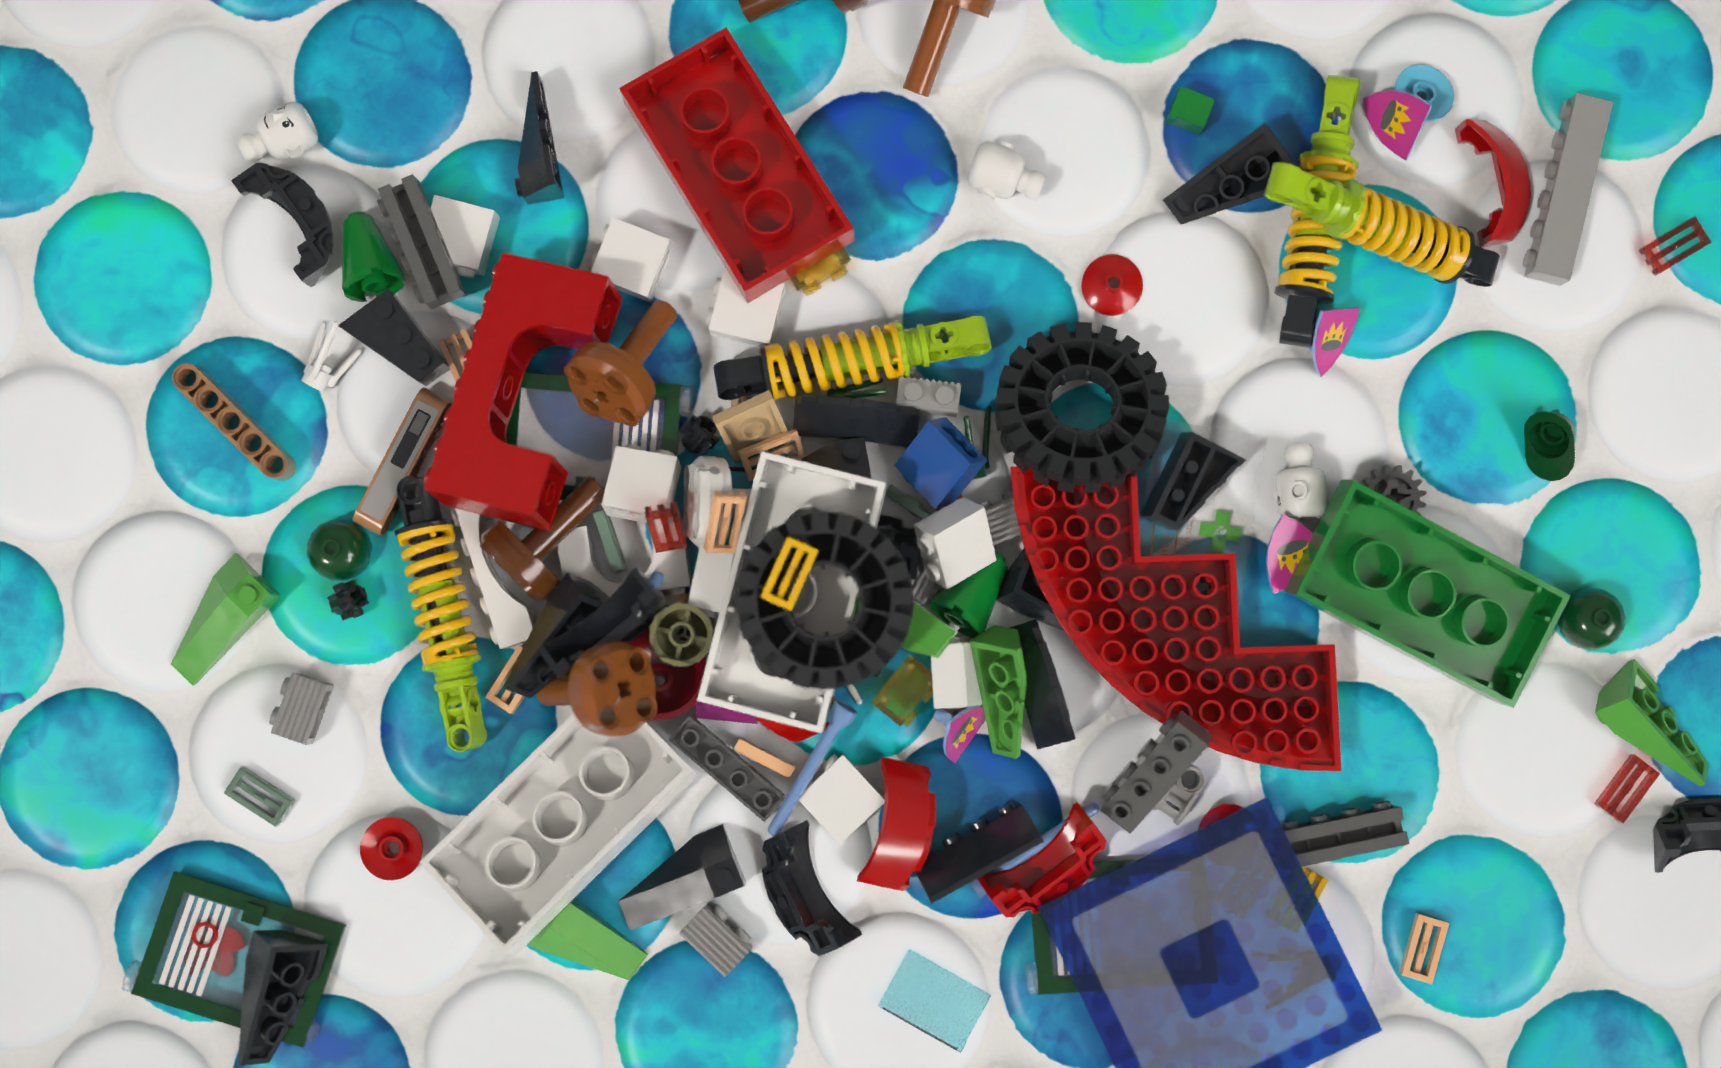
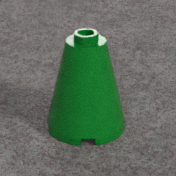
M364 212L351 213L343 221L342 289L345 297L353 301L367 302L366 296L376 295L377 297L387 289L396 294L404 287V273L374 218Z
M995 551V562L949 589L943 587L929 602V608L941 621L947 625L952 622L959 626L957 631L970 638H974L985 631L1008 570V566L1005 564V557Z

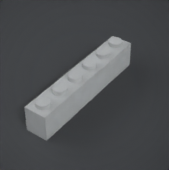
M1576 93L1569 100L1563 102L1558 116L1562 120L1560 130L1556 131L1551 144V148L1555 149L1553 159L1548 162L1544 173V178L1548 179L1546 188L1541 191L1537 202V207L1540 208L1539 217L1533 222L1530 231V237L1533 238L1531 249L1527 250L1523 259V267H1526L1524 277L1561 286L1571 280L1613 102Z

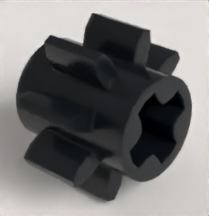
M693 415L679 429L684 434L681 439L683 446L692 453L702 452L706 454L719 441V438L714 435L717 432L714 421L706 416H699L697 418Z
M355 580L346 583L341 582L332 586L335 593L327 597L332 613L341 615L343 621L364 614L361 607L369 604L365 588L355 585Z

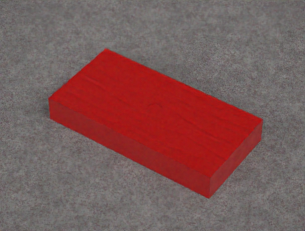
M727 27L619 88L624 104L747 303L855 241L853 226Z

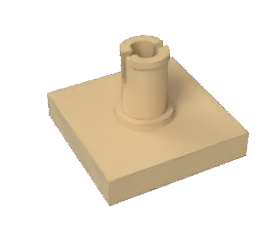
M769 390L753 398L748 396L740 397L742 403H739L737 399L731 400V408L712 416L734 462L741 460L738 450L788 432Z

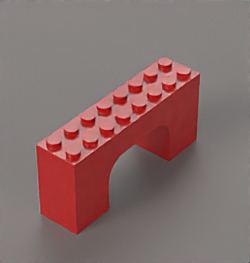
M502 252L500 261L493 268V282L490 291H487L483 298L484 309L481 318L474 325V339L471 349H468L464 355V370L461 378L455 383V397L452 406L447 409L444 416L445 427L442 436L435 443V458L432 467L428 468L425 473L424 489L444 506L550 532L568 472L551 454L507 444L506 432L530 360L539 351L552 346H564L579 350L589 342L609 344L623 298L609 276Z

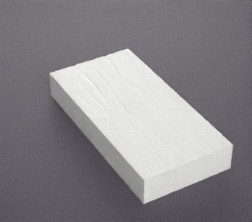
M761 451L697 701L818 733L825 731L835 689H808L794 685L793 682L781 679L768 671L769 668L763 662L760 663L750 651L751 646L747 639H743L738 625L740 624L739 614L736 613L735 597H738L739 586L736 584L740 569H744L747 562L745 558L753 546H757L763 539L762 536L774 526L778 527L785 523V520L797 515L811 514V512L823 511L843 513L854 516L864 522L866 521L877 529L888 486L885 482ZM821 565L811 568L792 609L799 624L804 622L806 625L803 628L812 634L824 636V632L829 631V636H833L849 627L846 623L848 620L853 622L858 601H855V597H859V591L851 576L848 578L844 577L847 572L833 565H826L825 570L821 569Z
M573 713L420 861V864L504 955L514 958L698 775L646 722L640 729L626 736H602L583 727Z

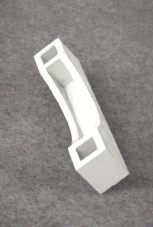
M455 508L451 509L454 523L457 527H461L464 538L460 539L462 549L466 556L470 555L473 567L470 568L472 580L476 586L480 585L483 597L480 598L481 608L485 615L490 616L493 625L489 627L493 643L495 645L499 644L500 649H508L526 643L536 623V618L532 607L517 598L506 587L497 574L490 556L480 547L481 536L486 531L487 516Z

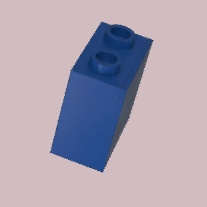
M947 417L929 420L894 466L902 474L903 478L912 484L929 505L934 509H938L955 502L988 460Z

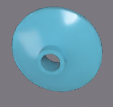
M1409 66L1399 74L1395 81L1394 90L1408 92L1419 98L1421 97L1432 105L1426 121L1439 120L1452 108L1454 102L1453 88L1446 76L1431 66Z

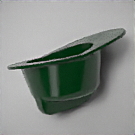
M1557 409L1551 412H1537L1531 415L1524 425L1527 465L1536 476L1548 481H1557L1568 476L1574 468L1576 431L1574 425L1567 416L1561 414Z

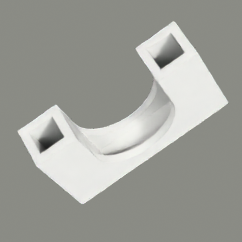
M679 511L671 512L668 526L649 523L653 558L644 575L650 579L654 572H661L664 580L658 590L660 592L667 591L668 596L686 593V588L692 586L686 537L683 534L682 513ZM589 527L575 528L557 545L562 578L567 572L592 582L609 597L621 586L622 583H614L608 580L599 571L595 561Z

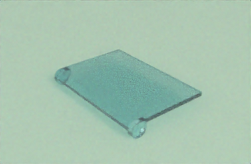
M909 949L880 1000L878 1007L961 1053L991 995Z

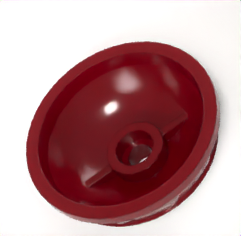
M650 628L646 629L637 639L630 643V645L636 648H643L648 652L654 676H662L665 680L662 685H656L657 713L652 720H669L689 711L698 702L697 699L706 668L705 659L703 658L700 662L687 667L672 666L662 661L651 645ZM685 637L680 638L683 641L687 640Z

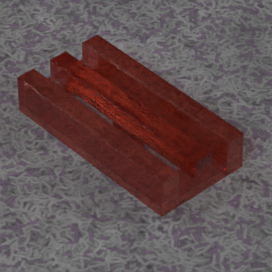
M1693 217L1639 249L1641 255H1645L1647 265L1652 266L1654 269L1652 273L1656 276L1712 242L1697 218ZM1688 227H1692L1694 230L1692 233L1654 255L1653 248ZM1698 236L1699 243L1661 265L1658 260Z
M676 502L670 503V508L665 509L664 504L657 505L658 510L652 511L651 506L645 507V517L656 553L687 548V539ZM668 517L673 519L678 541H674ZM656 519L661 520L667 540L666 543L661 542Z
M1630 754L1594 804L1603 809L1606 814L1612 816L1618 823L1624 824L1660 773L1635 754ZM1637 765L1635 770L1632 772V774L1629 776L1624 785L1621 787V789L1618 791V793L1615 795V797L1608 805L1607 803L1610 800V798L1622 784V782L1633 769V767ZM1644 771L1647 772V775L1622 809L1617 812L1616 808L1632 789L1635 782Z

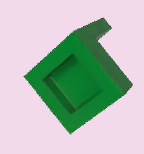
M1180 86L1165 122L1200 135L1209 117L1214 99Z

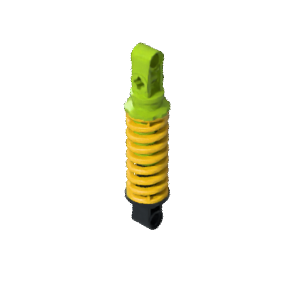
M1328 75L1319 132L1311 135L1312 150L1300 154L1299 168L1302 171L1322 178L1325 181L1334 179L1341 184L1355 178L1359 162L1350 156L1351 150L1354 149L1355 139L1349 135L1354 108L1358 100L1360 78ZM1340 116L1341 120L1338 121V125H1333L1332 121L1335 120V117ZM1293 208L1290 215L1293 223L1289 225L1287 231L1291 239L1285 243L1284 247L1288 255L1282 259L1281 263L1286 271L1280 274L1278 285L1275 287L1274 292L1277 296L1288 299L1285 316L1281 325L1279 343L1311 348L1316 327L1318 304H1331L1335 298L1334 292L1326 286V283L1335 282L1337 276L1333 272L1324 270V267H1336L1340 260L1337 256L1327 254V251H1339L1343 243L1326 234L1323 224L1313 221L1309 214Z
M1281 162L1273 164L1264 196L1272 201L1286 204L1296 210L1309 214L1313 221L1323 224L1325 233L1332 238L1347 239L1351 244L1361 245L1367 251L1374 250L1377 255L1387 256L1393 262H1401L1405 267H1413L1417 272L1427 273L1442 284H1450L1462 278L1467 283L1476 286H1492L1500 255L1494 251L1476 246L1474 234L1470 229L1462 226L1456 227L1452 223L1442 221L1436 216H1430L1411 205L1403 204L1397 199H1391L1383 193H1377L1371 188L1364 187L1363 184L1358 183L1354 179L1347 180L1341 184L1334 179L1325 181L1291 164Z
M970 316L961 320L940 322L923 326V323L916 324L915 328L904 329L901 321L895 320L893 323L884 325L885 333H882L879 326L876 325L870 327L869 336H866L860 328L854 330L852 339H849L844 331L837 333L836 342L832 341L830 335H822L820 338V350H818L816 342L812 337L804 340L803 353H801L798 342L791 340L788 342V355L786 356L779 343L760 344L758 356L723 360L714 365L717 394L720 399L734 400L769 390L775 401L786 397L785 389L790 397L797 396L799 391L798 382L800 381L805 393L812 394L815 390V379L818 380L819 386L823 391H828L833 380L836 381L839 388H845L847 386V378L852 377L855 385H861L864 375L868 374L871 382H878L880 372L885 371L886 377L890 380L900 378L902 375L904 378H907L908 376L910 377L911 367L923 365V367H929L930 363L948 361L967 356H980L988 353L992 346L986 319L983 316Z
M406 476L399 481L396 489L404 527L395 530L394 533L400 547L410 546L401 552V558L403 561L412 562V564L404 569L405 576L416 579L407 586L410 594L419 595L411 601V608L413 610L422 611L421 614L414 618L415 625L425 628V630L418 634L417 638L420 643L429 645L421 651L422 671L434 673L436 685H433L434 691L438 692L439 708L443 717L449 747L456 752L477 749L485 743L487 738L481 711V699L476 686L478 677L474 675L473 664L481 660L482 657L477 650L476 643L468 645L469 642L475 640V633L472 631L465 632L464 626L472 623L470 615L461 614V610L469 606L468 600L458 599L457 594L465 591V584L462 582L455 583V580L449 579L462 574L460 566L447 567L446 564L447 561L455 560L459 557L458 551H444L443 545L453 543L456 540L453 528L455 525L454 520L442 519L439 501L424 489V477ZM416 485L419 487L418 496L415 495ZM465 730H466V731L468 732V734H469V742H467V741L465 740V737H464V732H465Z

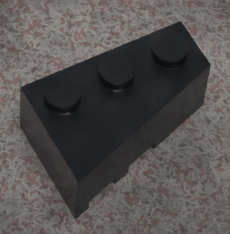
M389 289L339 324L340 328L424 386L429 385L450 369L447 362L398 296Z
M1194 432L1180 433L1141 517L1167 530L1179 531L1206 503L1207 498L1217 488H1220L1237 467H1240L1246 459Z

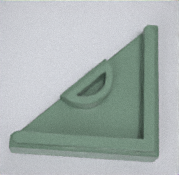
M890 485L885 495L920 521L936 513L935 510L931 513L923 507L920 501L903 493L894 485Z

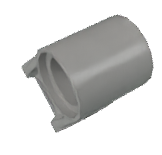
M1193 764L1187 771H1195V783L1191 786H1183L1180 777L1153 808V810L1159 809L1173 818V823L1179 825L1184 820L1205 784L1203 772ZM1167 801L1171 802L1172 804H1174L1175 806H1177V808L1172 807L1171 805H1169V804L1166 803V802H1167Z

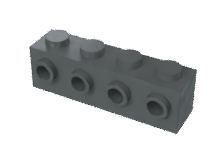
M1182 710L1175 718L1169 716L1159 729L1161 732L1159 737L1155 741L1150 738L1139 752L1142 755L1136 763L1131 760L1120 774L1123 778L1117 785L1112 782L1101 796L1104 802L1100 811L1129 834L1133 832L1209 746L1212 733Z

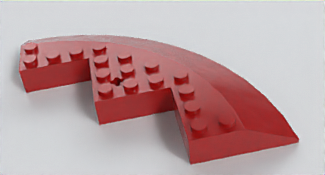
M1018 466L1010 467L1014 509L1023 546L1037 583L1048 604L1052 607L1061 627L1083 657L1114 689L1145 714L1162 724L1169 716L1175 718L1182 710L1212 733L1208 747L1215 751L1254 763L1303 771L1342 772L1335 644L1240 648L1235 553L1141 556L1137 475L1133 478L1128 474L1124 484L1112 489L1109 488L1107 483H1103L1100 492L1084 493L1083 485H1075L1073 493L1057 490L1059 482L1051 479L1047 486L1033 480L1034 471L1031 468L1023 472ZM1200 578H1202V583L1208 584V590H1204L1202 594H1200V590L1196 589V583H1199Z

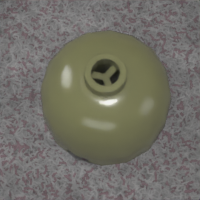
M675 603L665 607L655 616L650 627V642L655 653L662 661L672 666L687 667L700 662L709 653L714 637V628L710 618L702 609L688 603ZM687 630L690 631V637L687 635ZM685 637L687 640L683 641L680 638Z

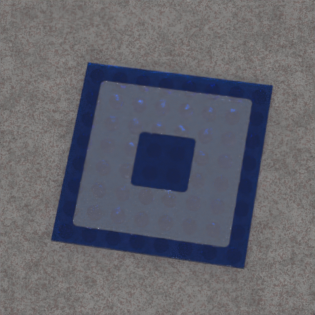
M1267 797L1038 907L1115 1068H1306L1383 1031Z

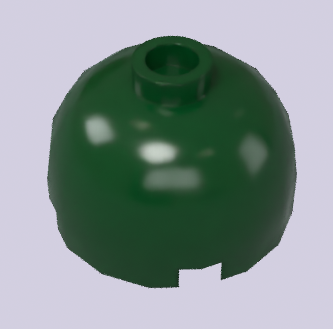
M333 519L320 524L311 533L307 542V557L310 565L318 574L333 581H348L358 577L368 567L370 562L372 543L368 533L360 525L345 519Z
M1592 587L1575 590L1569 594L1571 596L1558 620V626L1561 634L1567 637L1573 643L1572 645L1577 648L1595 650L1607 647L1619 638L1624 630L1626 617L1623 606L1616 596L1606 590Z

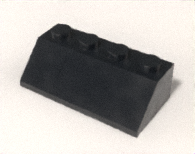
M1014 802L1004 805L997 810L999 815L989 821L986 817L977 820L970 825L971 831L960 836L959 832L948 836L942 840L944 846L935 851L930 847L920 872L915 871L931 904L1044 842L1021 803L1016 806Z

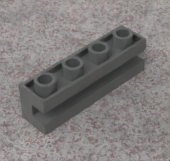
M411 174L402 178V184L392 187L390 184L378 188L381 199L377 200L384 217L389 216L393 227L389 228V231L396 246L401 245L405 256L401 257V261L408 275L413 274L417 284L413 286V290L420 303L424 302L428 307L434 309L465 296L466 292L421 183Z
M689 715L669 738L671 743L763 822L770 817L787 796L693 715Z
M1381 801L1371 804L1372 809L1360 811L1359 807L1341 810V816L1329 818V814L1325 813L1311 816V822L1299 824L1298 820L1279 823L1280 828L1271 830L1279 867L1289 870L1409 845L1407 832L1403 831L1401 820L1404 819L1402 808L1397 805H1391L1390 801Z

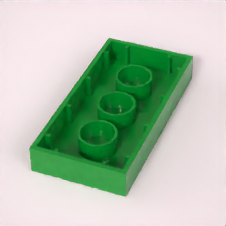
M1343 479L1340 480L1284 591L1490 700L1511 708L1515 707L1571 596L1355 480Z

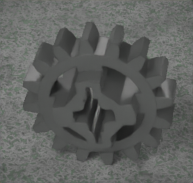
M1384 465L1381 472L1378 469L1370 471L1373 479L1365 477L1361 480L1366 487L1372 490L1381 481L1379 483L1380 489L1377 493L1385 497L1388 495L1402 496L1403 498L1397 499L1395 502L1405 506L1410 501L1408 509L1419 515L1421 514L1417 509L1425 508L1427 505L1420 501V497L1426 495L1427 492L1419 491L1417 487L1423 481L1421 479L1413 481L1411 477L1414 471L1412 470L1403 474L1402 465L1395 466L1393 471H1391L1389 465ZM1398 480L1401 481L1408 488V490L1398 484Z

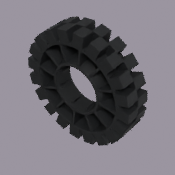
M1076 322L1075 331L1068 332L1065 323L1050 327L1048 337H1045L1039 331L1027 339L1025 349L1020 345L1010 356L1009 366L1004 365L999 378L995 404V422L997 431H1001L1000 442L1006 453H1014L1013 463L1019 469L1025 472L1031 468L1034 471L1033 480L1045 486L1048 485L1051 479L1059 482L1057 490L1073 493L1075 485H1083L1084 493L1100 492L1103 483H1107L1110 489L1124 484L1128 474L1134 478L1145 468L1147 459L1152 460L1163 436L1169 411V395H1165L1167 383L1163 372L1155 373L1157 361L1149 351L1141 355L1138 353L1140 345L1138 341L1129 335H1126L1122 341L1115 339L1117 329L1102 325L1098 334L1092 332V323ZM1072 380H1085L1086 382L1096 383L1105 389V393L1109 394L1112 398L1114 406H1112L1110 415L1113 417L1106 424H1100L1096 429H1072L1062 424L1058 420V416L1053 415L1049 407L1053 397L1051 393L1058 386H1064L1066 382Z
M828 511L797 515L785 520V523L778 527L774 526L764 534L760 543L757 546L754 545L745 558L747 562L744 569H740L736 584L739 586L738 597H735L736 613L739 614L740 624H738L743 639H747L751 646L750 651L760 663L763 662L769 668L768 671L781 679H786L793 682L794 685L804 688H818L820 690L851 686L864 681L886 666L904 643L914 611V589L911 575L907 569L906 562L891 540L866 521L864 522L847 514L830 513ZM788 537L819 550L811 568L821 565V569L825 570L826 565H833L847 572L844 576L845 578L851 576L855 581L860 596L855 597V601L860 600L859 610L854 621L848 620L846 623L849 627L841 633L829 636V631L824 632V636L812 634L803 628L806 625L804 622L801 624L797 622L792 611L761 597ZM792 546L771 592L772 595H777L798 548ZM804 551L783 600L788 602L793 586L803 569L809 553Z

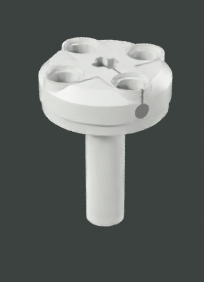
M699 456L693 463L685 466L683 477L684 537H688L699 548L700 544H704L713 491H720L721 494L731 491L734 495H738V492H745L747 496L745 517L752 489L732 488L729 466L724 458ZM721 503L714 545L717 543L724 503ZM732 503L725 543L730 531L731 518L734 517L736 503Z

